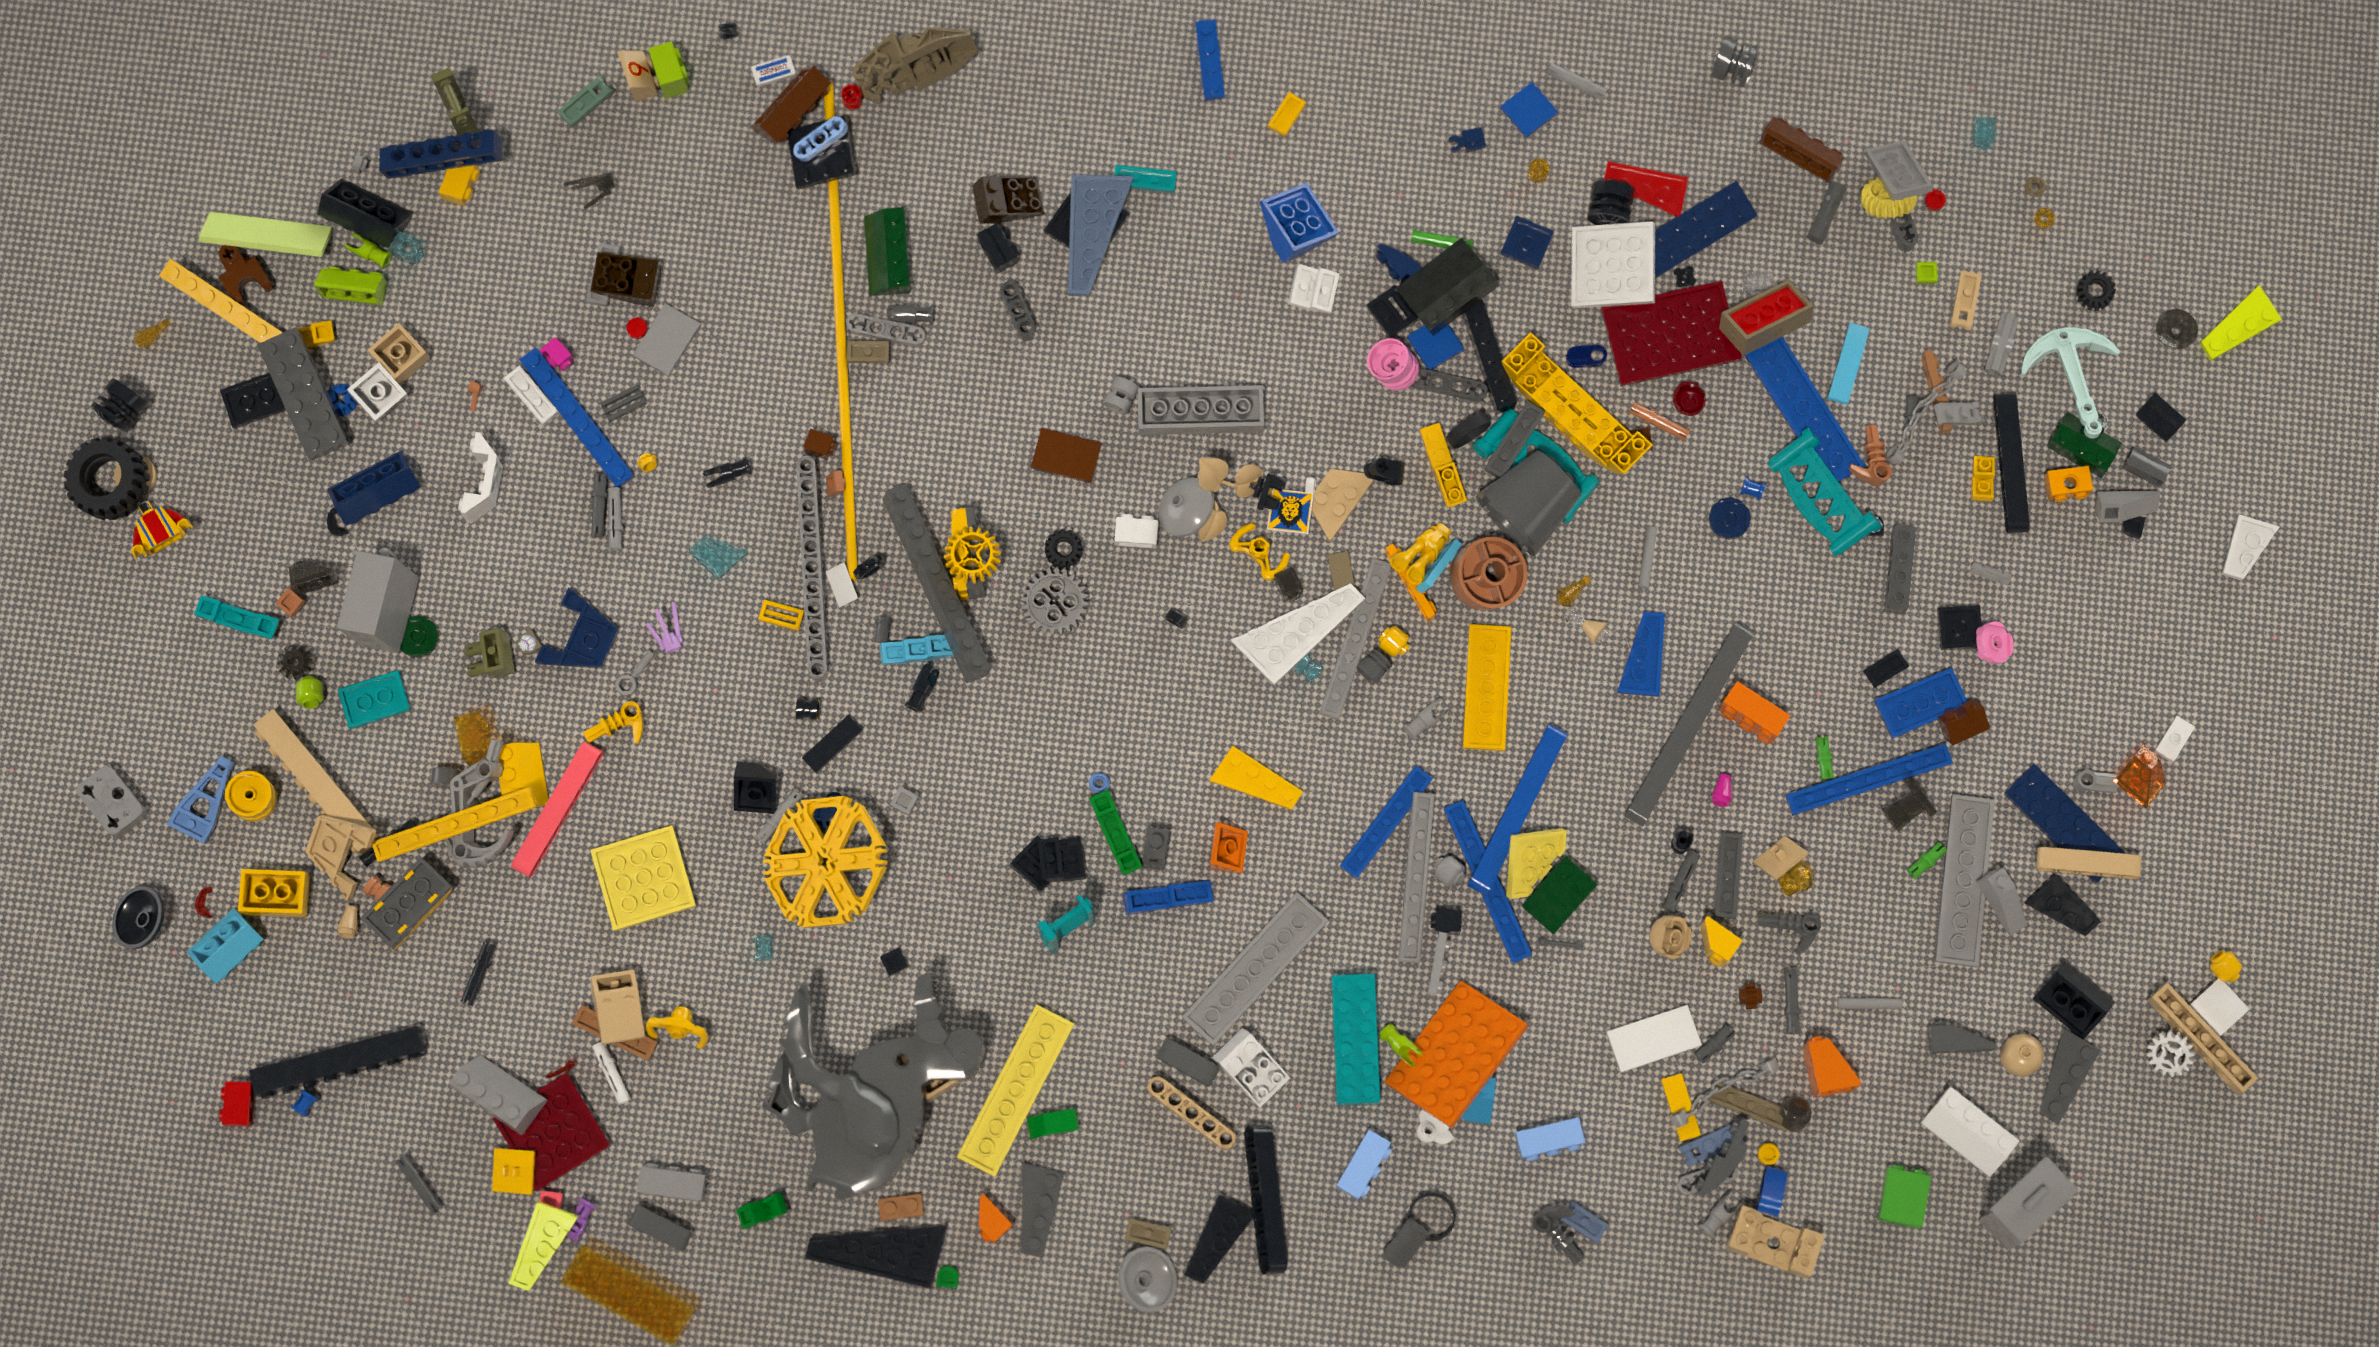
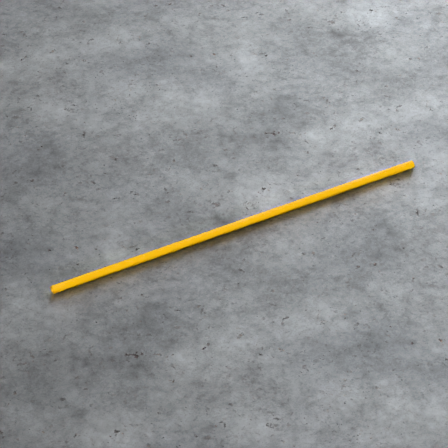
M833 83L828 86L829 91L824 95L825 120L835 117ZM838 180L828 182L842 474L845 480L843 494L847 570L851 581H858L853 573L858 564Z

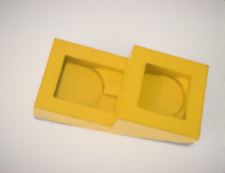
M331 321L311 323V326L297 328L301 331L308 348L318 347L335 341Z

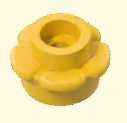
M645 453L639 457L637 465L643 472L652 471L657 466V458L655 455Z

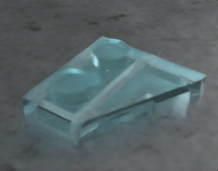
M703 536L689 549V553L717 580H720L747 555L745 549L741 548L740 550L729 546L727 543L716 542L714 539Z

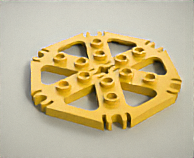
M838 796L800 800L802 803H795L798 807L796 813L793 809H788L787 813L784 812L763 856L766 858L771 857V859L763 860V863L770 864V869L763 871V874L771 876L764 879L785 918L795 922L796 918L799 917L798 926L813 928L849 924L848 922H854L852 917L854 911L858 916H862L863 912H866L887 868L884 866L879 867V865L887 864V861L880 860V855L887 853V850L879 847L886 846L865 806L855 802L851 808L852 798ZM836 807L837 811L825 836H823L813 817V813L818 808ZM862 821L872 838V844L869 847L844 849L855 824ZM791 828L794 829L806 853L781 854L780 848ZM823 858L828 859L826 861L827 867L822 865L824 862ZM870 869L873 874L864 895L857 897L844 872ZM806 875L793 903H790L781 887V880L784 877ZM826 887L839 913L835 917L817 918L814 911Z

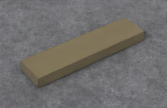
M1721 1082L1715 1085V1087H1718V1090L1726 1086V1084ZM1731 1086L1720 1093H1714L1708 1098V1102L1783 1132L1788 1131L1794 1115V1111Z

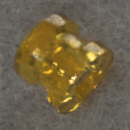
M1543 159L1533 160L1528 169L1529 179L1534 183H1542L1547 179L1549 173L1548 163Z

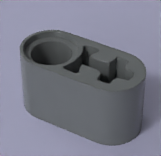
M1903 214V217L1897 216L1895 219L1892 218L1890 228L1898 248L1903 252L1913 250L1919 236L1911 214ZM1902 218L1906 224L1901 225L1897 223L1896 219Z

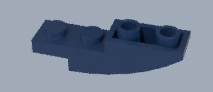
M1383 244L1377 245L1376 257L1382 265L1385 263L1389 269L1388 273L1394 281L1397 279L1401 284L1422 268L1402 252Z

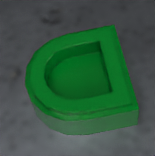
M951 1266L942 1267L937 1274L936 1287L958 1289L959 1274L957 1270Z

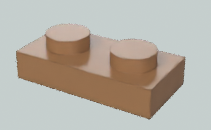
M921 1194L878 1199L881 1222L924 1216Z

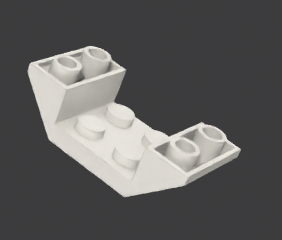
M476 432L475 438L471 439L470 450L478 463L483 464L485 476L484 481H480L479 493L481 495L464 492V497L460 498L458 509L467 523H473L496 507L503 465L479 432Z

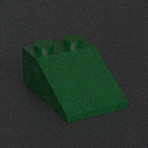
M1565 856L1521 907L1554 935L1596 889L1598 884Z

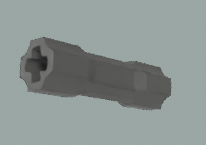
M1831 181L1816 219L1806 237L1816 244H1823L1836 210L1847 190L1844 185Z

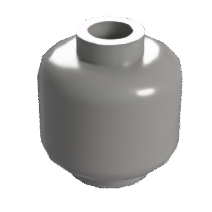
M1453 856L1440 858L1435 863L1434 875L1446 887H1458L1465 880V866Z

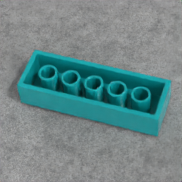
M1375 974L1332 975L1336 1107L1379 1105L1380 1087Z

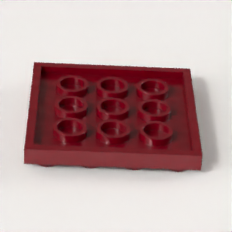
M568 1073L536 1091V1093L548 1101L523 1135H520L495 1117L492 1118L510 1149L535 1151L533 1188L536 1192L611 1147Z

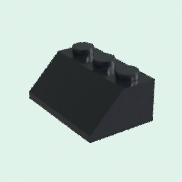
M2066 961L2057 968L2033 997L2034 1001L2083 1040L2108 1014L2115 1001Z

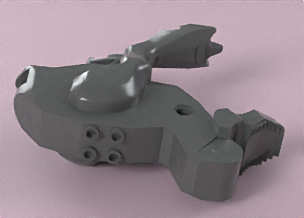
M927 973L921 975L916 981L914 1004L917 1011L915 1035L886 1040L860 1050L849 1073L845 1075L833 1074L816 1063L813 1057L814 1052L811 1040V1023L813 1021L811 1014L813 1007L811 1006L810 994L807 985L802 983L798 992L795 991L784 1025L788 1026L789 1029L786 1038L779 1039V1043L784 1048L782 1056L777 1059L767 1088L772 1091L769 1104L763 1102L762 1107L775 1114L786 1125L791 1135L799 1136L806 1131L813 1130L816 1159L809 1175L808 1191L812 1192L817 1182H821L835 1187V1198L844 1200L888 1186L908 1160L910 1154L914 1155L918 1146V1142L915 1141L917 1134H922L926 1123L922 1121L924 1117L925 1087L934 1081L970 1080L978 1074L985 1056L984 1041L977 1033L968 1028H958L948 1033L946 1030L947 1026L944 1025V1019L948 1014H945L946 1011L938 1003L940 1001L937 1000L939 996H936L938 993L935 991L938 988L935 986L938 983L935 981L938 978L936 974ZM904 1056H908L909 1063L902 1067L900 1064L901 1059ZM794 1075H796L797 1083L808 1084L821 1093L817 1106L811 1109L801 1107L795 1094Z

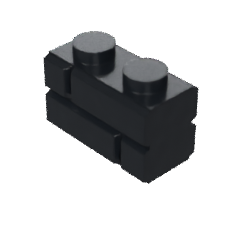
M996 223L976 234L977 240L996 274L1018 263L1017 256L1020 255L1015 244L1010 245L1008 241L1010 236L1005 227L1001 228L999 223Z

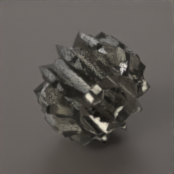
M293 644L291 650L284 647L285 655L279 653L278 656L283 659L277 662V665L281 667L279 672L285 674L287 679L293 676L294 680L298 681L300 674L304 678L307 676L304 673L306 670L312 671V668L308 665L313 664L314 660L309 658L312 654L310 651H305L304 646L297 648ZM294 659H296L298 662L296 666H294V663L292 662Z

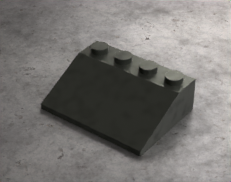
M1460 238L1401 283L1396 289L1431 335L1434 336L1491 293L1499 284L1463 238Z

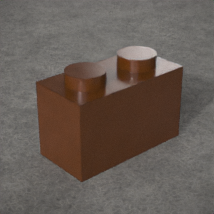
M1976 700L1965 702L1963 706L1948 710L1943 715L1938 716L1943 736L1952 746L1990 729L1985 709Z

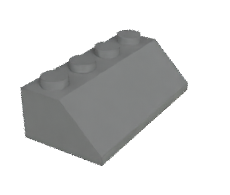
M481 1055L462 1065L449 1082V1085L456 1092L520 1135H523L548 1101Z

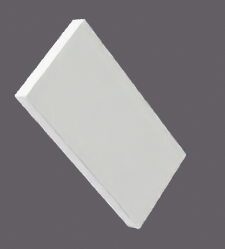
M1688 1005L1606 1032L1620 1073L1702 1046Z

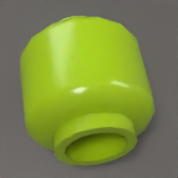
M306 676L296 684V701L306 709L318 707L324 700L323 683L313 676Z

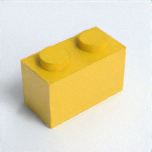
M478 166L447 169L438 192L441 199L465 206L467 200L470 201L472 197L473 183L478 181L480 175Z

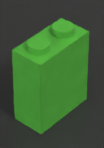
M1892 1165L1891 1168L1885 1169L1877 1221L1920 1229L1923 1227L1931 1176L1926 1175V1172L1913 1169V1172L1904 1171L1905 1167Z

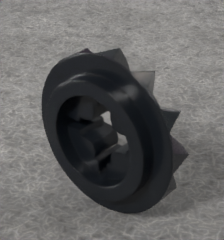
M881 555L868 558L854 570L855 578L865 579L872 576L881 569L884 559Z

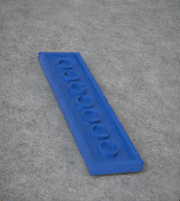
M1783 337L1745 355L1748 363L1796 438L1802 435L1801 432L1807 427L1817 436L1821 444L1814 449L1838 482L1853 475L1848 469L1850 464L1865 468V464Z

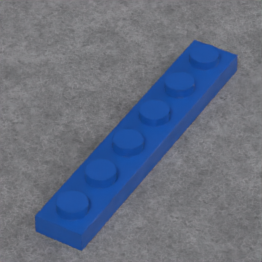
M1415 766L1340 867L1355 879H1358L1411 809L1412 793H1423L1433 778Z

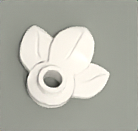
M1423 1109L1419 1114L1420 1124L1417 1127L1416 1134L1422 1142L1430 1143L1434 1141L1443 1145L1453 1140L1454 1137L1448 1130V1126ZM1424 1129H1429L1431 1134H1426Z

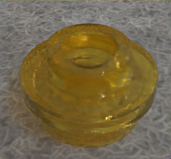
M2042 208L2035 213L2034 222L2038 227L2047 229L2054 224L2055 215L2050 209ZM2045 216L2048 219V221L2043 222L2041 220V217Z

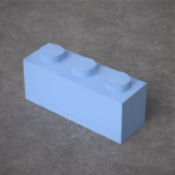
M1579 1117L1515 1133L1521 1160L1526 1159L1527 1162L1538 1160L1539 1155L1547 1154L1548 1157L1559 1155L1560 1150L1568 1149L1569 1152L1580 1150V1145L1585 1143Z
M1368 1130L1336 1188L1356 1200H1359L1361 1196L1365 1198L1371 1188L1367 1184L1371 1178L1376 1179L1382 1169L1378 1165L1382 1159L1386 1161L1392 1151L1389 1148L1391 1142Z

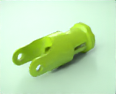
M351 233L353 237L364 244L360 248H352L344 244L346 249L367 261L371 260L379 264L382 269L388 266L392 258L391 252H385L379 249L373 242L355 233Z
M1392 1024L1387 1025L1381 1031L1380 1039L1386 1041L1391 1046V1049L1408 1065L1415 1067V1063L1408 1056L1409 1051L1412 1049L1415 1053L1423 1055L1422 1051L1405 1035L1398 1033L1396 1027Z

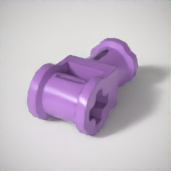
M581 1197L579 1198L577 1208L572 1213L579 1216L571 1228L576 1232L569 1231L566 1235L575 1244L583 1237L589 1223L586 1220L592 1210L597 1207Z

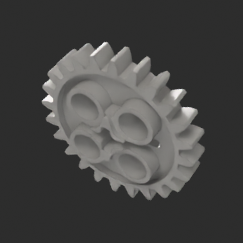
M1056 568L1055 574H1052L1050 569L1047 570V575L1040 571V578L1037 579L1035 576H1032L1034 583L1027 582L1026 585L1029 590L1022 591L1027 596L1021 598V602L1026 604L1021 607V610L1028 611L1024 614V619L1031 618L1028 622L1029 626L1036 624L1035 631L1042 628L1043 635L1050 631L1051 637H1053L1055 631H1058L1059 635L1062 636V630H1066L1070 634V627L1072 626L1077 629L1076 622L1083 623L1081 615H1087V611L1083 608L1089 607V603L1084 601L1088 599V594H1082L1086 591V587H1079L1081 580L1074 581L1075 574L1067 577V570L1062 575L1059 574L1058 568ZM1054 584H1059L1062 587L1059 592H1053L1050 588ZM1042 589H1046L1054 601L1058 600L1059 607L1064 612H1066L1068 616L1065 617L1055 604L1051 605V599L1042 591ZM1039 597H1042L1046 600V602L1041 606H1038L1034 603V601ZM1071 599L1075 601V605L1072 608H1068L1064 605V602ZM1051 613H1057L1059 619L1050 621L1048 616Z

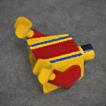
M145 502L138 507L143 516L135 520L136 527L133 530V548L131 552L135 560H138L137 557L140 554L146 557L148 553L151 556L185 537V529L188 527L193 529V526L183 515L171 509L164 510L161 506L153 509L150 502Z

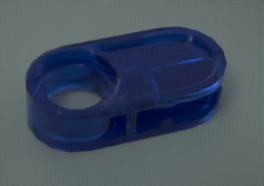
M1600 345L1571 347L1566 354V363L1572 368L1599 367L1605 363L1607 352ZM1592 352H1601L1603 358L1600 361L1593 360L1591 357Z

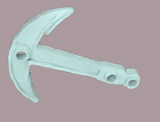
M2066 327L2053 330L2037 339L2027 351L2022 364L2021 375L2025 376L2033 366L2043 360L2045 355L2057 352L2076 401L2075 407L2080 422L2085 426L2084 433L2089 438H2097L2101 433L2102 425L2097 421L2099 416L2093 398L2089 396L2076 347L2090 346V351L2105 352L2116 356L2120 354V351L2109 339L2088 329ZM2060 335L2066 336L2067 338L2063 339L2060 337ZM2084 407H2088V408H2090L2091 410H2090V411H2086V410L2084 409ZM2090 426H2096L2097 429H2092Z

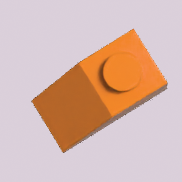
M982 1194L979 1205V1229L982 1232L979 1235L987 1243L991 1241L995 1244L1013 1228V1225Z

